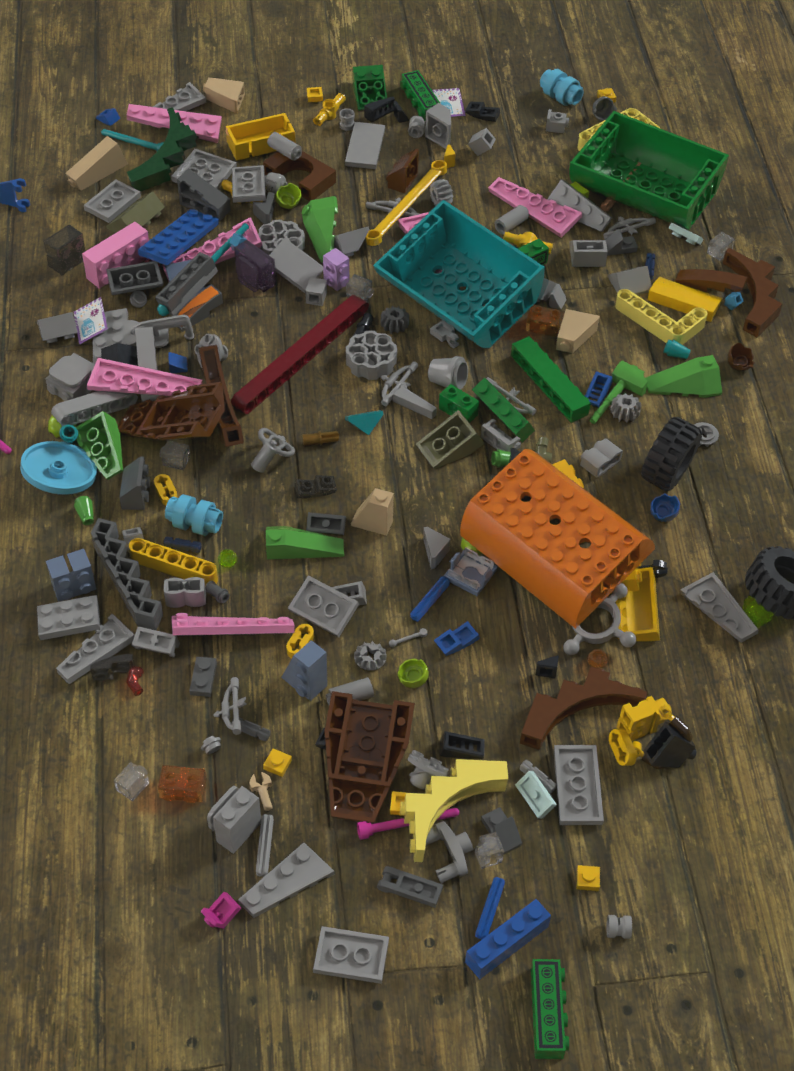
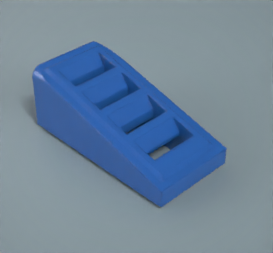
M595 372L585 394V397L588 399L589 397L598 399L597 402L589 399L592 406L598 408L601 406L613 383L612 376Z

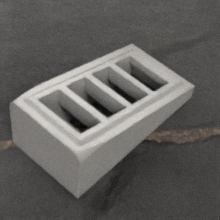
M362 581L332 587L347 596L348 593H351L349 597L358 601L359 605L367 604L366 589Z

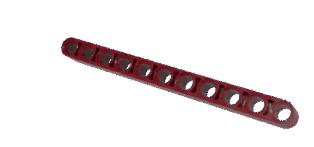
M355 294L347 298L236 392L231 399L232 406L245 414H249L361 318L368 310L369 303Z

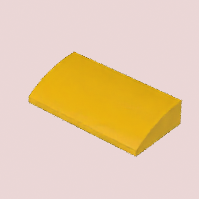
M659 277L650 288L647 300L686 314L694 308H703L707 311L706 321L711 322L723 298Z
M653 567L638 569L641 570L642 574L639 590L629 591L624 598L617 599L616 601L621 615L618 629L623 632L630 631L634 633L636 641H659L660 632L655 574Z

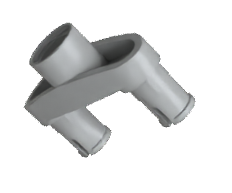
M444 821L435 824V827L431 828L426 839V845L440 839L444 841L453 859L452 864L435 870L441 884L458 875L461 877L468 874L464 854L473 850L467 833L463 832L455 836L451 828Z

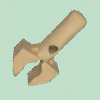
M261 772L263 782L260 785L256 782L255 775L253 774L249 782L251 792H259L264 810L270 811L272 804L267 789L272 786L271 778L269 775Z

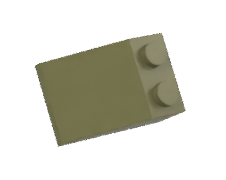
M459 410L416 443L434 469L471 455L485 444Z

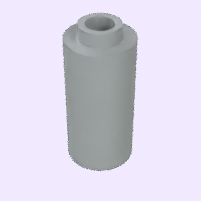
M273 132L269 136L267 142L269 147L291 160H296L301 156L302 148L300 145L277 132Z
M518 205L495 221L496 230L503 235L505 231L509 232L529 218L528 209Z
M368 677L328 689V694H326L328 705L330 704L332 691L353 694V700L362 701L374 697L373 687Z

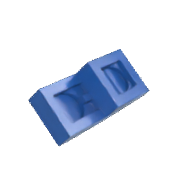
M467 621L454 631L449 629L436 638L434 642L447 656L466 648L479 640L480 637Z

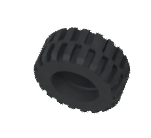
M672 417L665 424L662 431H660L648 452L641 471L642 478L664 491H671L686 472L700 445L703 435L701 429L680 417Z
M781 546L768 547L760 551L746 572V588L750 590V596L756 599L755 602L758 605H762L766 611H770L778 617L782 616L784 619L789 620L792 618L794 620V551L789 548L784 549Z

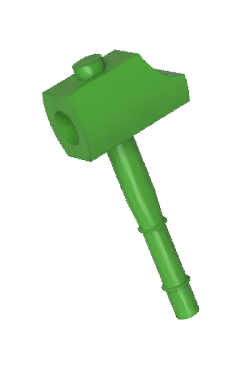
M621 361L612 373L613 382L616 383L615 387L607 398L604 399V402L597 411L594 412L590 422L595 424L611 405L613 398L620 394L624 388L643 396L646 393L648 382L644 378L645 371L635 365Z

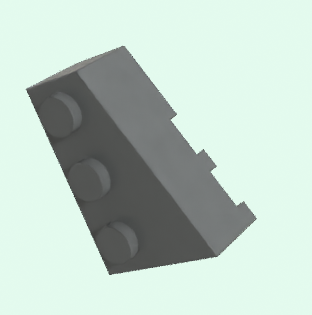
M189 168L177 179L180 205L195 209L203 214L212 215L218 218L219 222L231 211L230 198Z

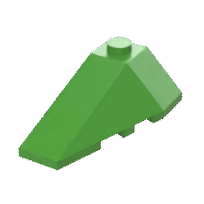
M335 196L311 200L302 209L303 223L322 263L323 255L334 249L335 236L332 235L334 227H336L334 214L338 213L337 198Z
M713 355L689 360L645 378L648 381L647 390L650 394L671 395L672 393H682V396L696 394L703 398L722 395L720 370Z
M102 411L76 427L78 430L77 443L85 450L87 456L93 460L95 466L107 480L123 471L120 432L116 419Z
M288 526L266 527L267 560L344 557V542L341 538Z

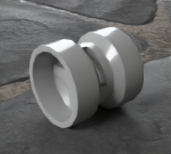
M342 109L339 113V126L342 130L350 131L354 127L355 113L351 109Z
M413 116L409 121L408 133L413 138H419L423 135L425 121L422 117Z
M608 915L607 937L615 938L616 936H622L624 939H631L632 917L624 915L621 918L615 915Z

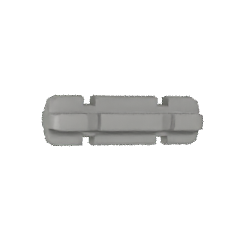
M525 760L520 765V770L524 774L528 771H534L548 793L551 794L556 789V783L551 779L548 780V776L537 767H532L533 764L530 761Z

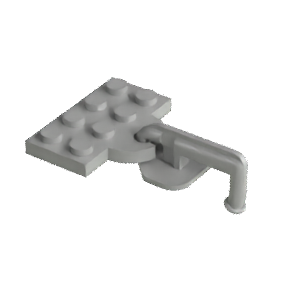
M127 308L104 312L108 329L93 337V364H96L98 358H102L101 349L115 343L136 346L135 328L153 327L155 348L164 347L169 342L168 328L184 326V337L191 340L194 338L190 319L187 315H178L138 322L128 320Z

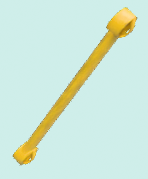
M436 160L432 162L431 169L375 229L368 231L365 237L367 245H379L382 242V236L422 195L438 176L447 173V163L445 161Z

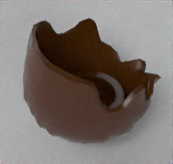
M741 343L734 344L727 355L728 364L737 371L754 368V355L751 348L744 347Z

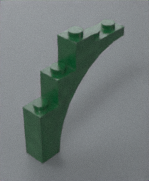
M173 107L167 109L170 127L163 145L149 160L127 172L132 187L140 192L170 181L169 173H172L170 168L184 163L182 156L185 155L183 151L197 146L195 131L191 130L189 125H184L183 122L180 123L182 120L179 112L175 113Z

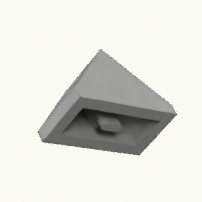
M424 527L423 541L430 567L435 569L450 551V538L429 527Z

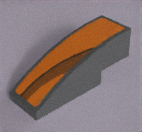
M211 284L190 299L175 316L187 315L193 326L209 317V311L223 303L222 293ZM184 326L177 327L182 332L185 331Z

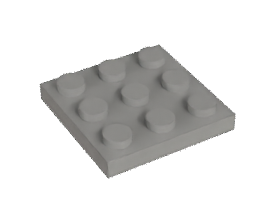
M194 149L184 163L174 172L171 179L172 182L177 183V179L189 168L219 190L222 181L228 179L232 174V168L237 167V163Z

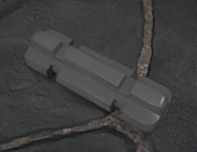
M239 717L241 732L255 738L258 736L262 741L269 739L271 734L269 729L264 727L261 729V726L248 720L243 721V718Z

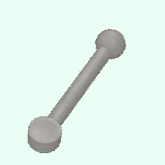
M422 628L418 633L398 640H390L389 646L395 647L398 643L419 636L426 637L427 630Z

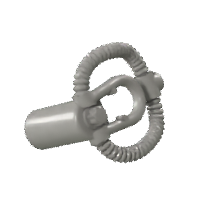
M261 428L258 431V437L263 447L251 463V466L256 471L262 473L275 454L290 457L295 454V449L285 442L284 436H277L276 433L268 428ZM266 433L269 438H265L263 434ZM285 447L288 450V452L282 451L281 449Z

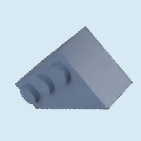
M312 640L293 656L281 677L295 688L301 697L305 696L310 701L327 687L326 651Z

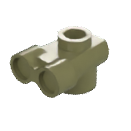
M540 437L536 444L535 452L551 463L552 453L546 452L549 439Z

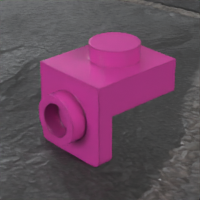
M223 892L209 909L203 908L201 913L205 916L204 921L210 927L224 929L241 910V907L227 892Z

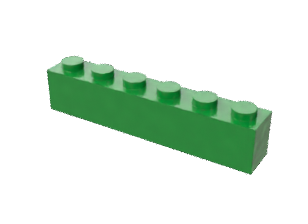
M528 336L512 344L511 357L570 423L589 415L591 405L589 399L569 380L568 376L559 369L558 365L549 358L548 354L543 352L537 342Z

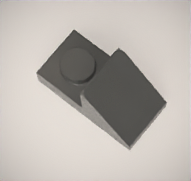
M268 192L266 201H263V203L253 202V214L263 224L271 223L275 208V193Z
M617 229L605 239L608 251L607 256L637 252L638 247L634 237H622L620 229Z
M500 807L481 816L482 823L503 855L522 845L514 818L512 816L507 818Z

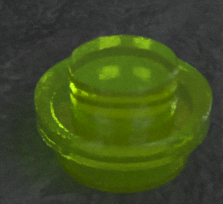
M225 549L219 554L218 563L225 568L233 567L237 563V555L234 551Z

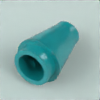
M668 339L663 352L667 356L687 359L691 350L674 339Z
M68 424L61 427L59 435L62 442L72 444L76 440L78 430L75 426Z

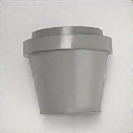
M460 356L433 359L428 369L429 381L443 387H448L452 384L461 390L468 378L467 362Z

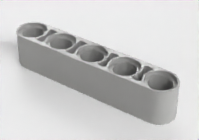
M153 327L135 328L138 366L157 370ZM141 394V400L150 399L155 401L160 395Z
M97 391L58 403L52 408L51 414L61 426L74 425L87 421L102 411L109 414L128 408L137 402L138 396L134 393Z

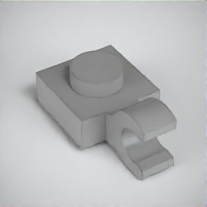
M442 320L430 328V334L441 342L447 340L452 348L459 346V343L456 342L459 336L455 334V329Z

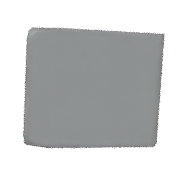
M556 284L550 294L549 307L561 310L566 302V296L560 284Z
M141 527L122 531L123 539L127 542L128 549L131 540L135 538L144 539Z

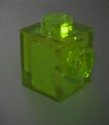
M748 596L743 602L742 609L753 624L758 628L771 621L774 613L766 611L762 605H758L755 602V598Z

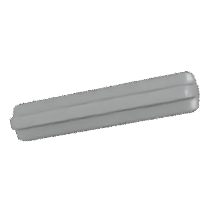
M264 814L261 819L256 875L259 877H265L269 869L274 819L272 815Z

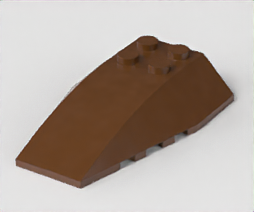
M221 382L192 385L187 387V391L184 392L177 390L168 397L161 395L155 401L149 399L130 405L118 424L119 432L122 435L156 440H184L210 437L225 411L223 384Z
M332 691L325 726L332 818L359 822L366 821L367 823L374 824L408 747L415 703L394 700L393 705L353 700V694Z

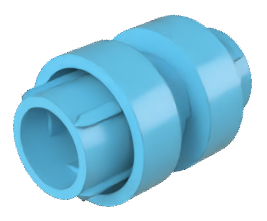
M549 69L541 76L540 86L543 88V92L551 98H556L559 103L565 106L569 104L576 105L582 99L584 90L580 86V82L571 76H567L565 72L559 69Z
M182 494L179 498L173 496L168 500L165 508V519L172 521V525L175 528L187 530L191 526L193 533L206 536L209 532L215 534L219 531L223 521V512L216 509L213 502L201 500L196 504L195 497Z

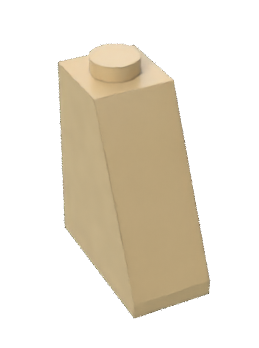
M208 77L207 82L203 85V92L205 93L206 100L234 113H238L245 95L244 82Z
M566 309L557 337L556 350L570 353L576 351L597 331L600 316Z
M375 488L357 509L351 526L387 536L393 523L394 493Z

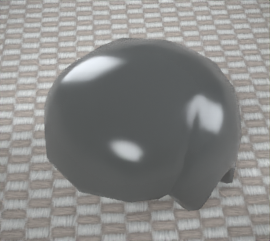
M602 96L593 103V115L600 121H605L613 111H617L613 100L608 97Z

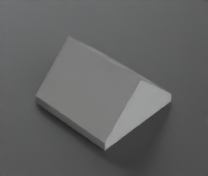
M648 266L632 268L608 274L607 276L617 293L621 289H628L634 294L640 295L648 293L652 287Z

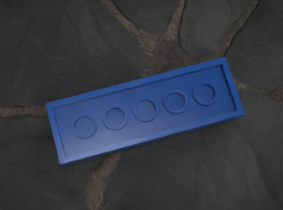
M190 209L138 249V255L164 265H169L219 224V219L212 215L198 212L195 209Z

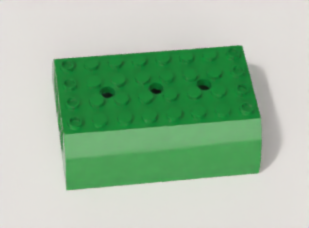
M613 111L570 162L569 174L572 183L577 182L589 191L689 230L715 196L729 155Z

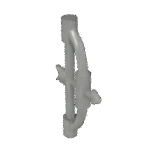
M397 198L395 201L366 202V208L390 213L393 209L388 207L394 208L401 201V198ZM409 207L407 210L409 212H405L403 214L404 216L408 217L419 215V213H417L411 207Z
M619 217L618 221L620 222L610 227L603 236L606 239L615 232L613 230L622 227L626 228L620 229L621 233L628 231L632 235L633 233H638L635 230L636 228L655 224L656 220L654 217L649 219L629 218L626 220L623 217ZM635 222H641V223H638V224L629 226V225H631V224H633V223H635Z
M412 362L411 365L404 366L393 372L389 378L387 375L381 376L383 381L387 380L382 390V405L387 406L393 399V393L401 386L406 389L408 386H411V384L404 381L418 367L416 362ZM407 370L400 381H396L399 377L398 375ZM395 383L396 386L386 395L388 388Z
M489 377L486 378L499 392L507 396V400L511 399L524 408L515 407L520 413H529L531 415L536 413L535 408L515 397L520 392L516 391L515 387L510 392H507L497 385V382Z
M237 677L231 678V684L227 688L221 703L222 710H217L213 715L214 717H220L222 714V719L226 726L233 730L235 735L241 733L238 707L241 708V706L247 704L244 702L246 697L238 700L239 679ZM231 691H233V705H232V706H230V702H229V697H230ZM231 709H233L234 721L232 722V724L229 720Z

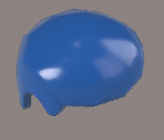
M664 493L654 498L651 502L650 512L656 520L668 522L678 515L680 502L675 495L669 496Z

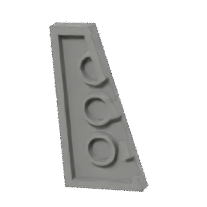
M189 82L184 89H178L175 95H169L165 98V102H159L153 107L163 109L173 107L174 110L188 111L206 103V97Z
M714 572L680 589L682 596L739 642L742 643L758 634L757 627Z
M113 614L108 617V622L104 626L100 625V629L95 630L96 633L90 639L87 638L82 642V647L78 651H73L56 668L58 674L68 684H71L133 642L135 635Z
M302 843L240 897L238 902L255 918L279 905V902L298 895V892L305 888L317 885L318 881L326 877L327 879L334 875V870L309 846Z

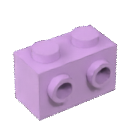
M337 248L323 255V278L327 280V285L336 291L349 284V258Z

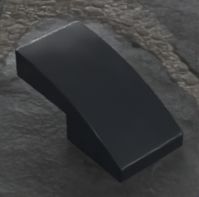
M470 101L465 110L470 116L496 122L501 113L500 108L485 107L484 102Z

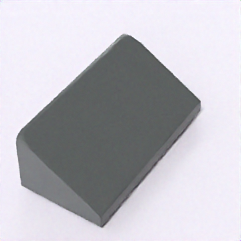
M308 512L306 531L344 535L347 517Z

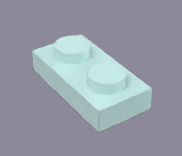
M671 222L669 229L673 231V235L679 238L684 236L687 238V242L693 245L695 243L701 245L702 237Z
M528 771L515 784L537 818L542 819L557 805L534 771Z

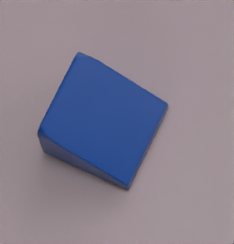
M112 108L104 110L96 116V119L111 126L120 117L116 109Z
M168 352L170 373L188 372L187 357Z

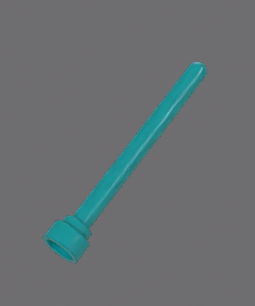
M106 129L101 131V134L104 136L156 150V152L164 143L156 144Z

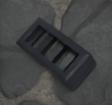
M392 96L364 105V117L372 123L393 112L395 97Z
M444 731L440 739L439 756L483 759L485 739ZM473 745H477L476 751H473Z

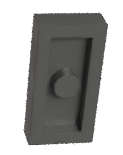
M196 656L190 695L211 697L217 658Z

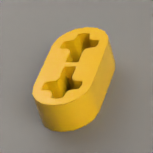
M160 474L154 478L155 490L162 504L166 506L170 499L166 494L169 493L170 497H177V491L168 475Z
M299 625L289 639L286 648L287 655L291 659L311 640L313 641L314 630L311 625ZM305 632H308V634H305L303 638L301 637V633L304 634ZM299 644V649L292 651V648L295 649Z
M613 729L609 734V743L618 764L621 766L634 765L637 754L628 732L623 729Z

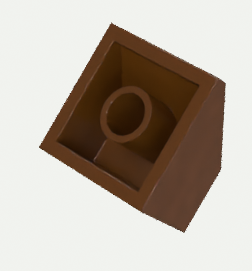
M414 149L402 156L398 162H395L391 172H388L386 177L389 189L406 193L418 176L419 149Z

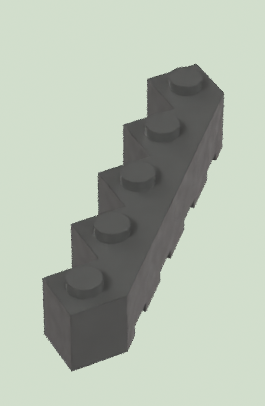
M98 518L91 531L93 546L136 625L157 630L163 617L161 601L150 599L152 596L150 582L139 579L141 576L138 561L128 559L130 556L128 544L126 541L118 540L119 534L116 522Z

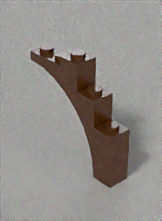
M728 248L725 251L723 264L734 270L738 275L747 277L746 284L753 299V309L745 319L743 330L758 338L778 318L782 303L774 299L779 285L770 281L773 277L775 266L762 259L759 262H755Z
M217 345L200 347L198 349L205 379L204 383L221 382L223 384L225 411L217 423L220 441L225 447L243 444L241 425L235 416L229 398Z
M590 667L584 686L574 681L563 680L557 699L546 694L536 693L521 733L520 744L540 750L549 733L566 717L594 706L625 705L630 703L632 707L638 706L639 702L646 700L648 692L638 687L624 685L619 681L609 680V672L601 668Z

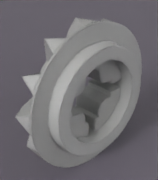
M704 422L694 424L707 436L705 438L702 435L700 445L704 444L708 447L709 444L714 445L718 441L719 432L713 425Z
M373 641L371 643L364 642L363 645L357 646L354 652L356 664L365 670L379 669L386 662V650L382 648L381 644H375ZM367 651L374 654V660L367 656Z

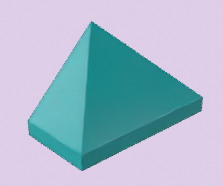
M378 410L345 416V420L369 435L384 414L383 411Z

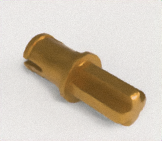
M318 431V433L302 434L304 446L320 444L321 446L322 443L339 441L338 431L325 433Z

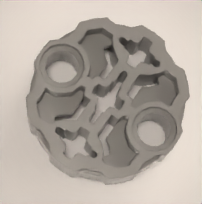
M273 220L271 223L263 224L258 229V235L263 246L257 248V253L263 257L264 261L284 238L302 251L305 249L304 231L298 227V224L292 221Z
M365 331L362 334H355L350 338L349 345L346 346V365L350 367L351 373L357 377L377 380L382 375L388 376L391 374L394 365L397 364V345L385 333Z

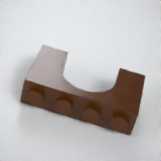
M277 151L263 161L265 176L271 172L284 175L292 170L309 172L310 174L299 182L301 197L308 201L316 199L336 183L335 169L303 151L296 160H291Z

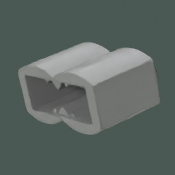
M607 438L596 442L593 448L582 453L580 465L596 478L600 477L621 460L623 450Z
M191 577L185 580L181 578L164 580L166 606L178 608L185 605L190 607L205 605L206 589L204 579Z

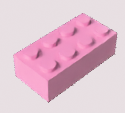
M133 222L82 253L86 278L100 289L108 284L106 269L140 264L148 258L138 255V249L149 241L148 231L138 223Z

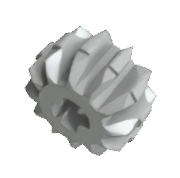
M439 179L430 184V196L435 206L442 200L449 204L453 202V190L447 180Z
M624 393V395L618 394L613 398L610 407L613 418H618L619 422L625 420L626 423L629 420L634 421L635 418H638L641 410V402H639L638 397L633 398V394L627 395Z

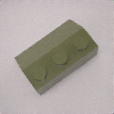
M152 191L134 202L106 227L115 233L133 222L145 228L151 223L150 219H156L162 214L160 211L165 206Z

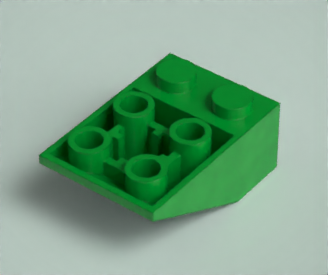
M383 65L353 67L352 81L358 110H364V105L387 98Z

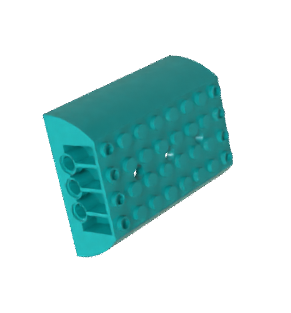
M442 200L373 265L375 271L381 277L482 348H490L537 302L545 273L544 266L445 200ZM438 269H441V270H442L441 273H438V274L434 273L435 270H438ZM460 287H467L463 291L458 290Z

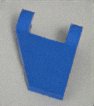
M20 178L1 182L0 203L17 207L20 212H26V206H30V201L28 199L17 200L16 192H22L21 186H26L25 180Z

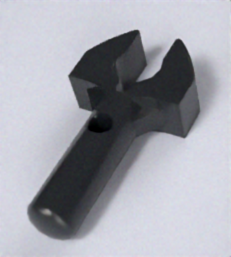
M653 560L652 565L638 566V569L653 567L655 578H661L667 575L668 572L667 563L662 560Z

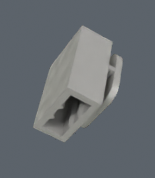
M75 353L71 356L62 357L49 369L50 375L45 378L47 390L64 401L89 394L92 390H87V383L95 364Z
M232 786L211 808L207 815L208 827L215 831L216 841L233 854L261 824L259 797L243 786L240 788Z

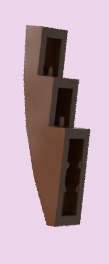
M684 269L679 271L675 282L703 292H707L708 288L724 292L726 288L742 292L747 277L717 270Z

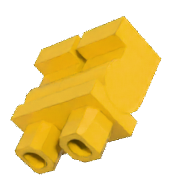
M650 696L646 700L639 702L638 706L632 707L630 703L622 706L616 727L617 729L626 730L631 741L645 736L648 732L650 734L655 733L658 725L665 722L659 716V709L663 713L667 712L668 710L665 709L664 704L668 703L664 698L655 701Z

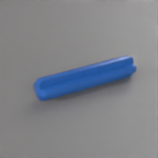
M442 576L412 610L410 613L411 619L417 622L424 616L449 586L450 580Z
M495 877L493 879L476 930L475 937L482 940L489 934L505 885V880Z

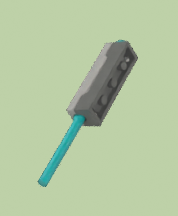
M244 223L235 233L243 235L249 229V226ZM232 236L211 257L199 252L155 297L159 304L157 311L161 316L168 314L175 316L218 272L215 262L231 247L229 242Z

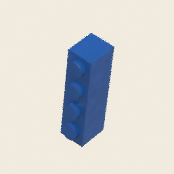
M535 899L467 950L465 963L480 980L548 928L551 915Z

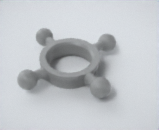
M619 584L610 597L606 598L597 607L611 613L614 619L611 627L602 633L593 634L584 631L580 625L576 629L572 626L577 635L574 639H569L564 643L563 649L566 654H577L579 644L583 641L591 644H600L607 642L612 637H618L624 647L634 646L636 643L635 634L618 629L621 615L615 602L617 599H622L627 595L628 590L624 584Z

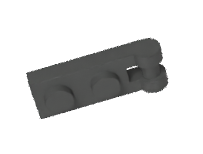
M384 867L382 872L383 878L379 880L377 885L378 890L385 893L390 892L436 908L443 890L442 884L393 867ZM397 879L396 884L392 883L391 880Z

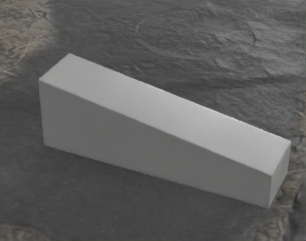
M401 386L393 393V402L430 419L436 416L437 408L405 387Z

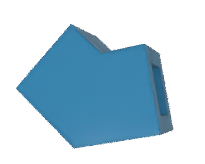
M234 233L229 242L232 250L240 254L246 248L247 239L240 234Z
M732 292L725 298L724 305L731 310L744 302L741 293Z

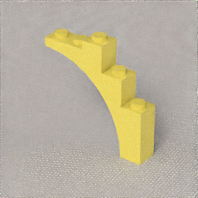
M456 759L455 767L450 770V777L431 776L430 784H426L425 794L406 793L405 801L400 803V815H404V824H409V834H413V839H410V853H414V862H423L428 833L436 820L447 809L473 795L506 790L508 782L507 761Z

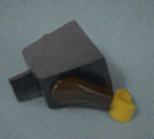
M664 704L668 712L663 713L659 709V716L664 720L668 719L670 722L663 724L643 751L640 742L633 741L632 744L637 749L635 750L637 757L640 756L642 761L653 768H679L686 759H694L697 751L688 726L677 715L675 717L672 715L670 705Z

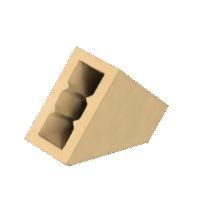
M107 136L66 172L67 181L73 188L77 187L82 191L123 168L128 162L118 143Z

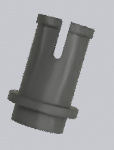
M209 581L205 586L206 592L215 597L218 603L228 601L230 594L227 589H222L214 581Z

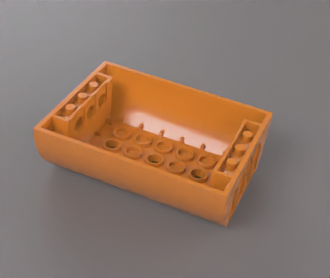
M524 449L469 501L460 527L461 537L487 558L494 561L498 567L575 629L655 550L654 542L530 449ZM524 496L531 497V500L528 502L521 501ZM554 518H557L561 521L557 525H553L550 523V521ZM582 542H589L591 544L588 548L580 547Z

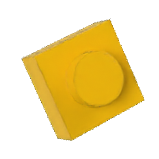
M322 87L307 88L308 102L323 101Z
M612 88L597 90L598 98L605 96L612 99L613 103L616 102L617 97Z
M272 749L263 764V769L283 777L292 761V756Z
M392 791L390 815H400V803L405 801V792Z
M578 865L577 889L599 891L600 867Z

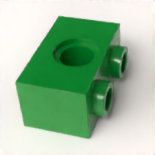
M452 384L439 394V409L452 416L459 410L469 423L478 416L479 400Z

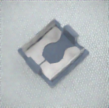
M465 547L461 554L459 552L456 553L449 561L451 562V569H448L444 576L450 580V583L478 596L497 571V566L494 565V561L484 556L479 557L478 553Z

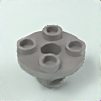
M206 334L201 338L199 344L195 346V353L201 368L202 364L198 349L200 347L216 344L220 361H225L228 357L227 347L222 345L220 338L215 334Z
M412 750V753L409 754L408 761L416 766L414 772L409 774L411 777L410 782L414 786L426 789V784H430L431 776H447L449 769L442 766L441 761L433 757L428 760L424 758L422 753L416 750Z

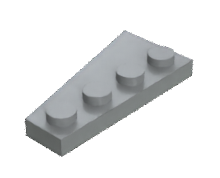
M563 179L560 180L547 199L549 201L552 199L561 206L566 205L580 211L582 218L578 222L599 231H604L612 219L611 216Z

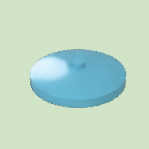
M59 441L37 443L26 449L21 457L20 470L23 477L34 487L49 493H78L89 488L96 478L97 467L93 460L87 456L85 450L70 443Z

